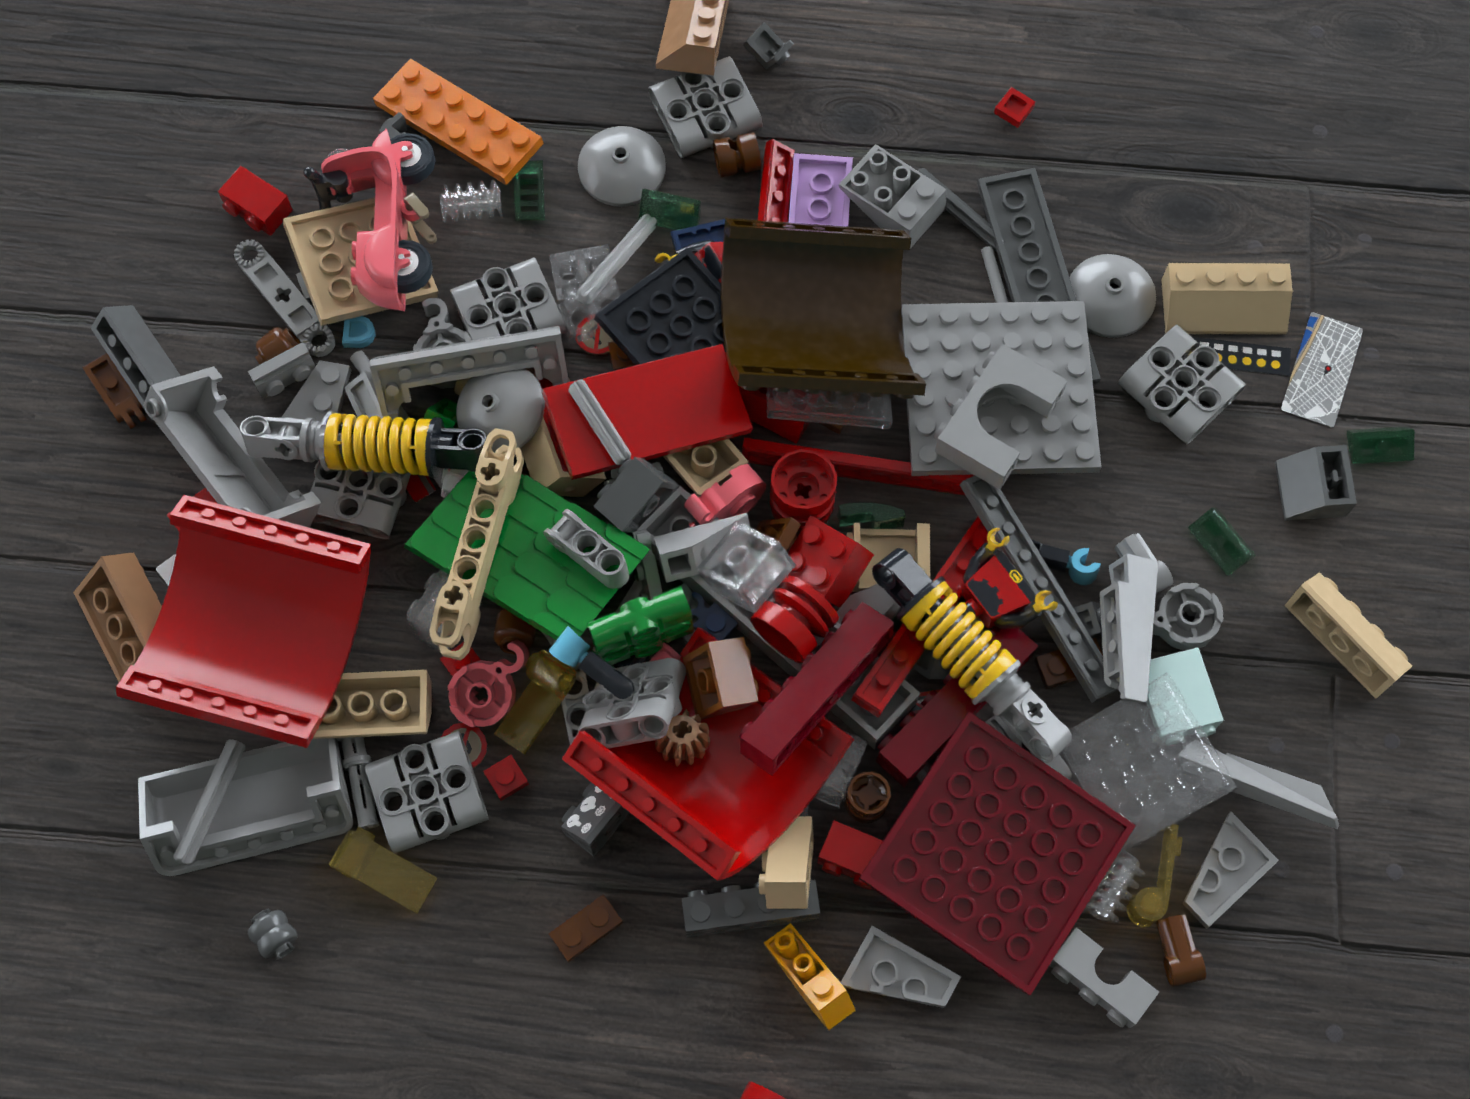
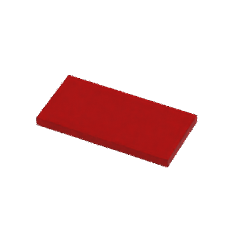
M723 344L583 378L631 452V459L639 457L647 461L749 434L753 430L740 390L730 371ZM577 380L543 388L542 392L571 480L620 468L621 466L614 463L569 392L570 385Z

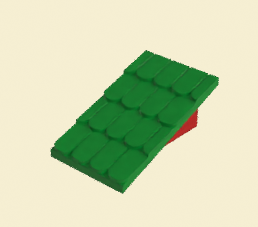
M468 471L404 545V548L448 575L450 574L477 483L476 471ZM521 474L516 497L507 509L483 596L555 640L559 638L567 626L580 637L588 628L587 623L596 618L619 588L612 589L606 587L568 555L556 549L546 539L543 532L547 528L551 529L563 517L562 512L565 509H569L583 523L621 551L624 555L629 575L650 549L612 524L603 522L577 504L565 500L528 475L524 476ZM494 509L484 510L480 517H490ZM485 539L475 540L471 548H480L484 545ZM586 547L582 552H591L595 547ZM612 565L608 567L606 571L613 572L617 570L619 566ZM467 570L463 574L462 579H471L476 574V570Z

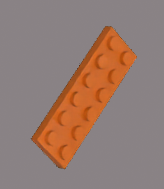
M411 58L373 97L376 106L392 116L400 112L404 115L407 125L505 185L511 181L544 144L542 137Z

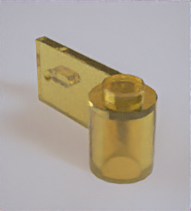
M545 650L533 653L528 658L526 675L531 682L494 733L524 755L576 680L577 672L573 667L561 662Z
M1171 824L1164 831L1157 888L1146 887L1141 889L1128 903L1127 914L1135 925L1149 927L1160 920L1167 912L1175 856L1180 857L1182 837L1177 839L1179 825Z
M360 827L357 828L356 832L348 830L328 865L341 874L355 881H360L417 914L437 877L373 842L375 836Z

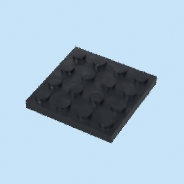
M688 247L599 310L594 316V320L635 365L723 344L725 349L722 327L721 283Z

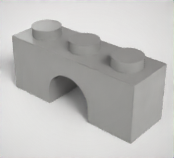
M1076 927L1065 939L1049 966L1053 968L1051 973L1065 984L1071 982L1079 988V995L1091 1005L1095 1006L1098 1003L1107 1010L1106 1016L1119 1027L1123 1028L1125 1025L1128 1028L1133 1027L1153 1002L1159 991L1132 970L1123 977L1119 984L1111 985L1101 981L1095 972V961L1104 948Z

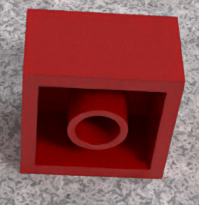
M810 516L779 566L778 571L786 576H794L801 579L817 590L827 601L840 608L851 594L874 554L853 539Z

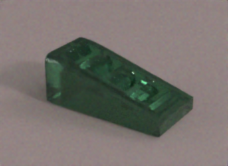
M543 160L528 161L514 176L515 221L545 220ZM520 174H537V178L520 179ZM521 185H538V189H521ZM538 195V200H521V196ZM538 206L539 212H521V207Z

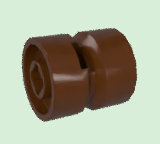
M754 132L737 135L734 141L730 137L713 140L714 158L720 178L734 176L738 170H742L744 173L761 170L760 151Z
M863 772L856 775L850 781L845 798V807L848 814L855 821L873 823L885 814L891 797L887 780L880 774Z

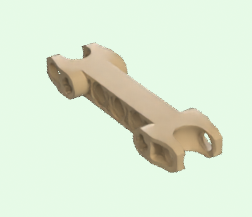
M497 428L492 430L487 435L479 456L475 472L477 483L447 583L442 586L438 594L430 626L432 642L435 645H439L443 657L462 660L470 651L481 617L480 602L507 509L516 497L524 465L522 451L520 448H517V442L512 431ZM505 438L509 441V446L502 445L495 453L492 451V444L495 440ZM514 456L517 457V463L515 464V466H514ZM494 509L490 517H480L484 510ZM485 539L484 545L480 548H471L475 540ZM467 570H476V574L471 579H462L463 574ZM442 624L441 636L439 637L437 631ZM461 636H463L464 645L461 649L457 651L447 649V647L453 648L458 644Z

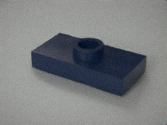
M725 219L672 231L671 239L675 251L692 243L710 239L715 242H723Z

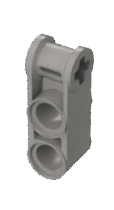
M565 509L562 512L563 517L551 529L547 528L543 532L546 539L556 549L568 555L606 587L612 589L620 588L628 581L629 570L621 551L583 523L569 509ZM586 547H595L591 552H582ZM612 565L619 566L618 569L613 572L606 571V569Z

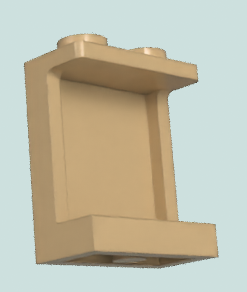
M854 523L852 533L847 532V537L858 542L874 554L852 592H859L877 584L872 575L873 566L897 548H902L909 552L914 561L930 577V524L917 523L916 530L862 529L860 528V523Z

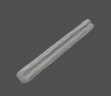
M645 214L577 290L576 300L578 302H582L584 305L592 303L656 228L655 224L657 223L655 217Z

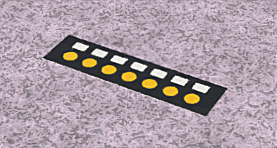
M1192 337L1200 345L1215 349L1219 355V361L1228 369L1290 376L1291 348ZM1197 362L1198 365L1207 366L1203 362Z

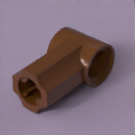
M1176 915L1158 920L1156 924L1165 953L1163 963L1169 984L1174 987L1205 980V963L1200 951L1195 949L1186 915Z

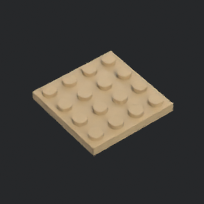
M375 198L283 218V226L321 326L388 310L367 300L359 292L357 285H352L350 274L351 267H355L356 260L352 256V241L357 240V232L374 231ZM408 221L407 240L419 243L411 222ZM432 275L424 287L415 292L406 293V305L438 297V289Z

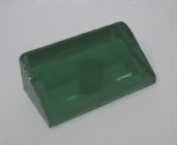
M642 189L639 220L643 215L649 214L651 217L656 218L657 223L655 226L673 230L697 226L701 218V201Z
M1409 427L1347 430L1351 463L1414 460L1415 430Z
M1212 507L1188 527L1227 576L1256 556L1217 508Z

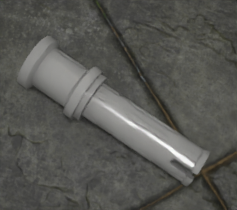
M364 737L337 738L341 742L344 760H342V767L349 773L352 797L358 820V830L376 828L379 826V822L377 820L373 793L365 770V764L370 763L372 760L371 756L367 755ZM352 743H354L356 753L353 751ZM360 784H362L366 808L363 805Z

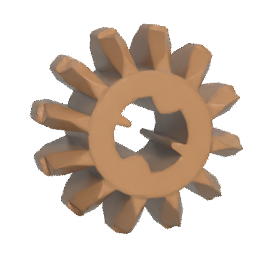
M686 709L683 715H676L671 719L667 734L655 741V749L657 752L662 753V758L665 762L673 758L677 767L680 765L681 760H686L691 766L694 763V757L702 759L705 755V749L710 745L709 727L707 723H701L699 714L690 717Z

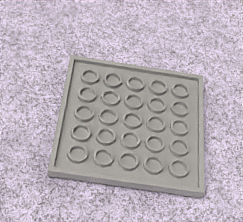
M1084 301L902 304L901 314L905 357H908L913 373H918L926 383L925 396L914 395V398L907 399L912 476L972 474L935 452L937 440L934 436L942 422L948 424L953 417L950 415V412L959 398L964 400L969 392L966 389L974 375L976 374L980 377L985 370L982 368V365L991 351L996 353L1002 344L1068 380L1062 397L1048 418L1022 403L1008 398L990 400L978 409L977 416L983 429L994 438L1020 452L1017 464L1011 474L1100 472L1101 458Z

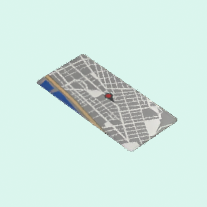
M1312 312L1281 409L1285 412L1334 427L1363 329Z

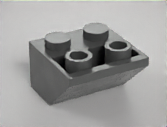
M1347 445L1313 447L1276 460L1275 467L1284 521L1347 517L1357 504Z

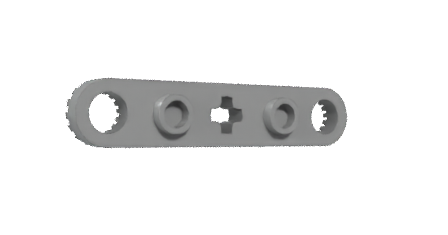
M246 240L245 242L242 241L240 245L238 244L234 250V257L238 266L287 327L296 335L301 343L305 344L311 355L316 357L328 355L335 347L334 335L327 325H320L317 314L310 303L258 241ZM255 250L258 252V257H255L256 259H253L252 262L251 260L248 262L242 259L247 251ZM284 293L289 296L290 300L288 302L280 300L279 295ZM325 335L327 337L325 345H322V347L313 346L311 341L315 336Z

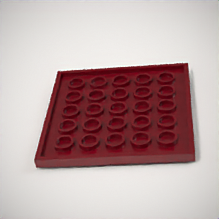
M968 712L860 875L859 880L1029 996L1034 991L1136 825L971 712Z

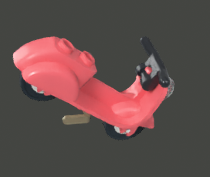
M387 129L378 135L371 147L351 150L338 148L330 152L321 164L322 174L310 166L306 167L303 173L313 185L320 210L331 208V200L347 203L353 198V193L375 188L374 231H358L357 240L352 241V256L356 260L355 267H351V282L353 286L357 285L359 292L367 300L377 306L405 311L406 293L415 292L424 287L430 280L433 271L431 256L425 247L415 241L407 240L408 221L411 222L413 227L429 244H434L437 241L436 234L423 220L429 217L428 208L413 192L406 196L407 185L417 184L428 178L434 169L435 156L432 146L424 137L406 133L390 139Z

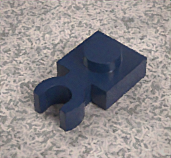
M693 592L691 594L692 599L698 603L695 609H691L692 619H697L693 624L694 630L697 627L703 628L716 639L726 640L738 627V622L715 602L707 608L703 597L699 593Z

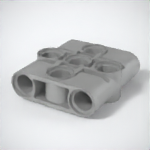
M730 56L716 62L714 76L681 72V75L649 87L652 103L680 158L710 147L713 149V140L726 137L733 139L737 135L746 134L763 126L760 112ZM675 116H682L683 118L677 119V118H674V117H675ZM714 129H721L722 131L715 132V131H713V130H714Z
M535 257L505 269L500 267L490 268L485 271L483 277L450 289L464 327L472 340L496 337L501 334L508 335L533 330L531 322L535 330L559 326L561 335L567 333L561 313ZM510 276H512L516 288H514ZM494 284H503L500 288H491ZM480 288H483L487 299H484ZM533 298H542V301L538 303L530 302ZM505 309H514L512 313H502ZM479 319L486 320V322L481 325L474 324V322Z
M1179 325L1172 327L1118 381V385L1145 408V413L1150 420L1164 424L1186 445L1199 435L1246 387V384L1219 361V355L1215 349L1200 345ZM1153 361H1159L1163 363L1165 367H1158L1153 363ZM1197 362L1205 363L1208 368L1199 366ZM1176 381H1182L1186 383L1188 387H1181L1176 383ZM1155 401H1163L1168 407H1161ZM1199 401L1207 402L1211 408L1203 407Z
M319 460L315 465L314 473L316 477L310 492L316 495L321 505L313 521L380 539H389L399 508L406 501V488L411 474L409 472L406 474H398L397 472L390 474L385 471L375 473L373 470L371 472H363L362 470L351 471L350 469L344 471L333 470L332 472H338L336 477L326 480L324 479L325 476L331 471H325ZM358 480H368L364 486L354 487ZM389 487L398 488L391 495L384 494V491ZM351 507L358 508L353 515H344L347 509Z
M666 658L615 668V670L620 671L634 683V692L630 697L619 699L599 683H596L594 690L584 696L583 704L586 711L577 734L579 731H585L606 748L658 740L667 734L671 719L682 710L679 694L686 676V667L678 659Z
M459 731L421 745H408L401 752L365 764L366 774L389 846L394 854L434 839H445L453 832L489 820L465 743ZM430 748L433 750L438 769L436 768ZM416 754H423L424 763L422 766L416 769L410 768V759ZM397 760H399V762H400V766H401V769H402V772H403L405 781H404V779H403V776H402V773H401V770H400V767H399V764H398V761H397ZM458 773L465 774L466 780L463 786L451 788V778ZM428 784L433 785V795L426 800L420 799L419 793L421 788ZM394 796H402V806L396 811H390L388 809L390 799ZM448 803H450L457 825L454 824ZM436 815H442L444 817L442 828L437 831L430 830V820ZM416 816H417V819H418V822H419V825H420V827H421V830H422V833H423L424 837L421 836V832H420V829H419V826H418V823H417V820H416Z

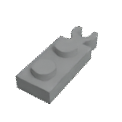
M643 529L632 532L633 538L650 550L634 569L637 581H642L644 593H641L640 597L652 600L653 597L662 594L655 554L652 553L650 534Z

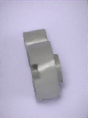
M428 298L422 302L426 317L436 314L438 316L429 320L428 327L423 331V335L418 339L417 344H414L413 350L472 341L466 331L464 332L450 324V315L444 301L439 298ZM457 380L431 384V386L441 389L454 388Z
M1181 583L1172 587L1159 602L1156 612L1154 611L1153 635L1160 636L1170 646L1182 651L1206 646L1218 633L1224 619L1223 607L1218 597L1214 593L1210 594L1206 589L1198 587L1199 584ZM1184 612H1187L1188 616H1194L1195 619L1192 622L1185 620L1183 617Z

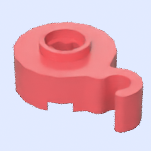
M749 464L740 465L729 471L732 477L721 486L716 482L705 490L699 498L695 493L692 494L684 503V507L699 525L709 523L715 518L721 520L748 513L766 490V483Z
M514 640L507 645L509 650L516 653V663H511L507 659H500L497 662L480 660L462 667L453 675L448 685L449 707L460 722L470 727H485L496 724L510 712L515 703L516 688L511 673L522 669L529 660V651L524 643ZM476 687H484L488 692V699L478 700L476 697L478 692L475 691Z

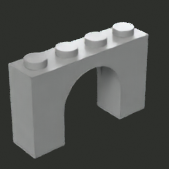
M1004 344L1000 346L996 353L991 351L982 365V368L985 370L980 377L976 374L974 375L966 389L969 392L964 400L959 398L950 412V415L953 417L948 424L942 422L934 436L937 440L935 448L937 454L999 490L1015 468L1020 452L994 438L983 429L978 420V409L990 400L1008 398L1016 400L1048 418L1062 397L1068 381Z

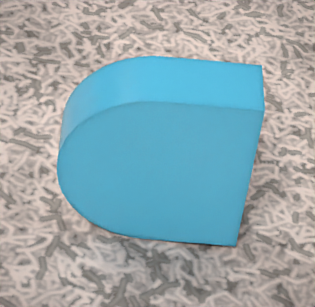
M360 316L344 320L342 339L344 348H363L373 342L375 329L373 323L368 318Z

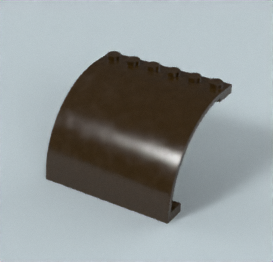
M725 218L721 274L722 327L728 365L737 385L749 391H757L760 387H767L777 392L803 389L806 393L820 394L824 390L834 391V393L844 396L852 395L853 392H862L871 397L895 394L897 397L912 399L914 395L925 396V381L918 373H913L909 359L905 357L902 329L903 250H910L912 238L904 230Z

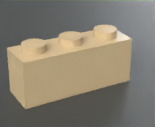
M799 816L767 849L768 851L762 854V871L765 874L759 875V893L765 894L767 909H808L814 849L812 816Z

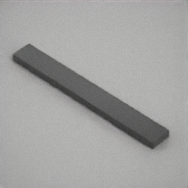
M977 476L964 480L960 487L988 533L994 528H1000L995 534V540L998 543H1001L1005 536L1009 535L1010 537L1007 545L997 547L999 551L1002 550L1036 595L1043 590L1052 592V594L1045 597V606H1048L1053 601L1058 602L1055 610H1042V614L1039 617L1091 703L1117 691L1118 689L1109 687L1104 682L1102 654L1001 489H997Z

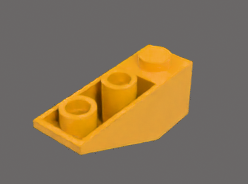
M791 923L764 942L766 948L828 1031L856 1011L847 990Z

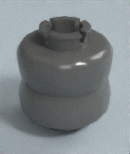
M266 909L251 919L253 924L248 929V937L257 945L261 957L266 959L275 957L276 960H279L293 951L295 946L292 944L297 940L298 934L296 929L288 923L287 916L282 910L270 912V909Z

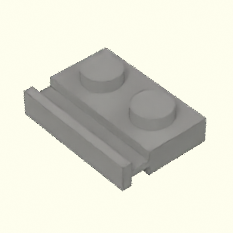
M302 342L249 370L248 373L261 397L264 399L281 393L286 386L296 381L299 382L307 379L316 366L308 349Z

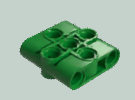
M681 586L657 595L652 600H648L646 597L632 599L620 607L619 613L614 612L587 623L596 653L611 665L627 660L632 655H635L636 658L650 656L662 649V643H669L694 633L691 609Z

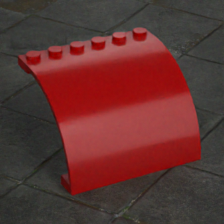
M183 495L170 513V524L179 526L180 532L173 571L162 608L134 666L130 665L117 684L116 695L117 697L308 748L333 700L353 645L366 591L371 544Z
M697 627L680 653L682 656L679 661L684 664L683 657L708 642L719 640L703 628ZM751 663L752 675L757 681L759 689L758 702L744 709L701 720V723H707L709 727L710 745L705 749V755L702 759L694 757V763L691 766L686 760H681L678 767L673 758L665 762L662 758V753L657 752L655 749L656 740L606 748L585 731H579L562 757L563 761L717 881L726 879L747 867L792 825L825 784L854 741L853 737L823 717L773 776L740 754L739 735L748 722L754 723L764 704L771 698L775 699L781 693L782 688L780 684ZM685 676L679 694L682 710L678 715H683V712L687 709L689 716L692 717L695 715L687 676Z

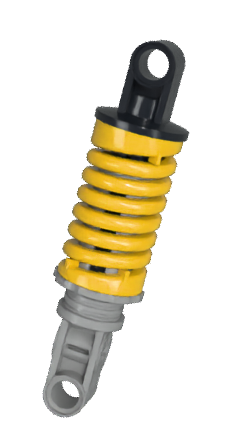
M328 411L322 421H317L315 418L295 419L291 417L251 416L246 418L240 425V431L250 456L254 458H281L284 460L299 459L304 462L320 460L321 466L325 471L331 472L333 470L344 471L348 469L351 471L362 470L363 472H371L373 470L375 473L385 471L390 474L395 472L406 474L409 472L411 475L438 478L442 469L476 471L479 456L486 441V435L483 431L479 429L445 428L443 420L439 417L432 419L420 418L418 421L414 418L404 420L402 417L392 419L390 416H384L381 419L375 415L370 418L367 415H360L356 418L354 414L347 415Z
M902 548L893 550L873 566L872 575L874 580L902 608L896 616L897 620L901 621L910 631H917L916 638L920 641L925 640L924 647L927 650H933V657L935 659H942L941 666L944 669L951 668L949 674L952 678L961 676L959 686L966 688L964 691L972 699L974 705L982 701L989 703L990 707L994 710L992 713L996 717L999 716L1010 731L1029 749L1030 753L1044 763H1050L1071 743L1072 735L1067 726L1060 722L1044 701L1030 689L1031 685L1027 681L1025 683L1022 682V679L1016 674L1021 662L1016 660L1007 649L999 650L1001 648L999 640H993L988 644L993 636L991 631L986 630L979 634L983 630L984 624L981 621H976L971 625L976 616L971 611L962 615L967 610V605L964 602L952 606L957 601L958 595L952 592L953 590L945 582L946 579L943 576L932 581L914 561L910 553ZM1036 707L1037 711L1032 714L1030 711ZM1023 719L1024 722L1018 726L1017 723Z

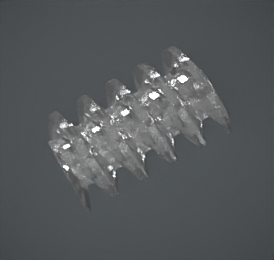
M491 180L489 189H486L483 181H479L477 190H474L471 182H467L465 191H462L459 183H455L454 192H450L447 184L443 185L442 193L440 194L443 223L446 222L448 214H450L454 222L458 221L460 213H462L466 221L470 220L472 211L477 219H482L483 210L486 211L489 218H493L495 209L503 217L500 188H498L495 180Z
M1121 849L1083 911L1101 921L1119 923L1120 919L1113 913L1114 910L1125 912L1126 907L1120 902L1121 898L1129 901L1133 899V896L1126 889L1128 887L1138 889L1139 884L1133 877L1145 878L1146 876L1145 872L1139 868V860Z

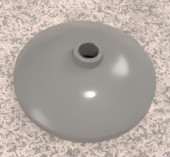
M627 126L611 127L598 132L585 143L578 158V174L584 189L596 200L611 206H631L647 200L661 186L666 171L665 155L659 143L648 133ZM625 154V156L622 158H619L616 155Z
M1114 254L1097 255L1080 263L1069 277L1076 300L1084 301L1087 331L1092 334L1107 338L1131 335L1148 322L1156 304L1154 283L1145 269L1129 258ZM1110 284H1116L1119 288L1113 289Z
M526 368L470 378L463 387L457 403L456 417L458 428L479 429L485 433L486 438L495 428L512 431L517 442V448H521L535 435L543 418L545 400L539 381ZM493 398L492 405L488 407L489 401ZM505 438L495 440L492 444V451L495 453L502 445L509 446V441Z

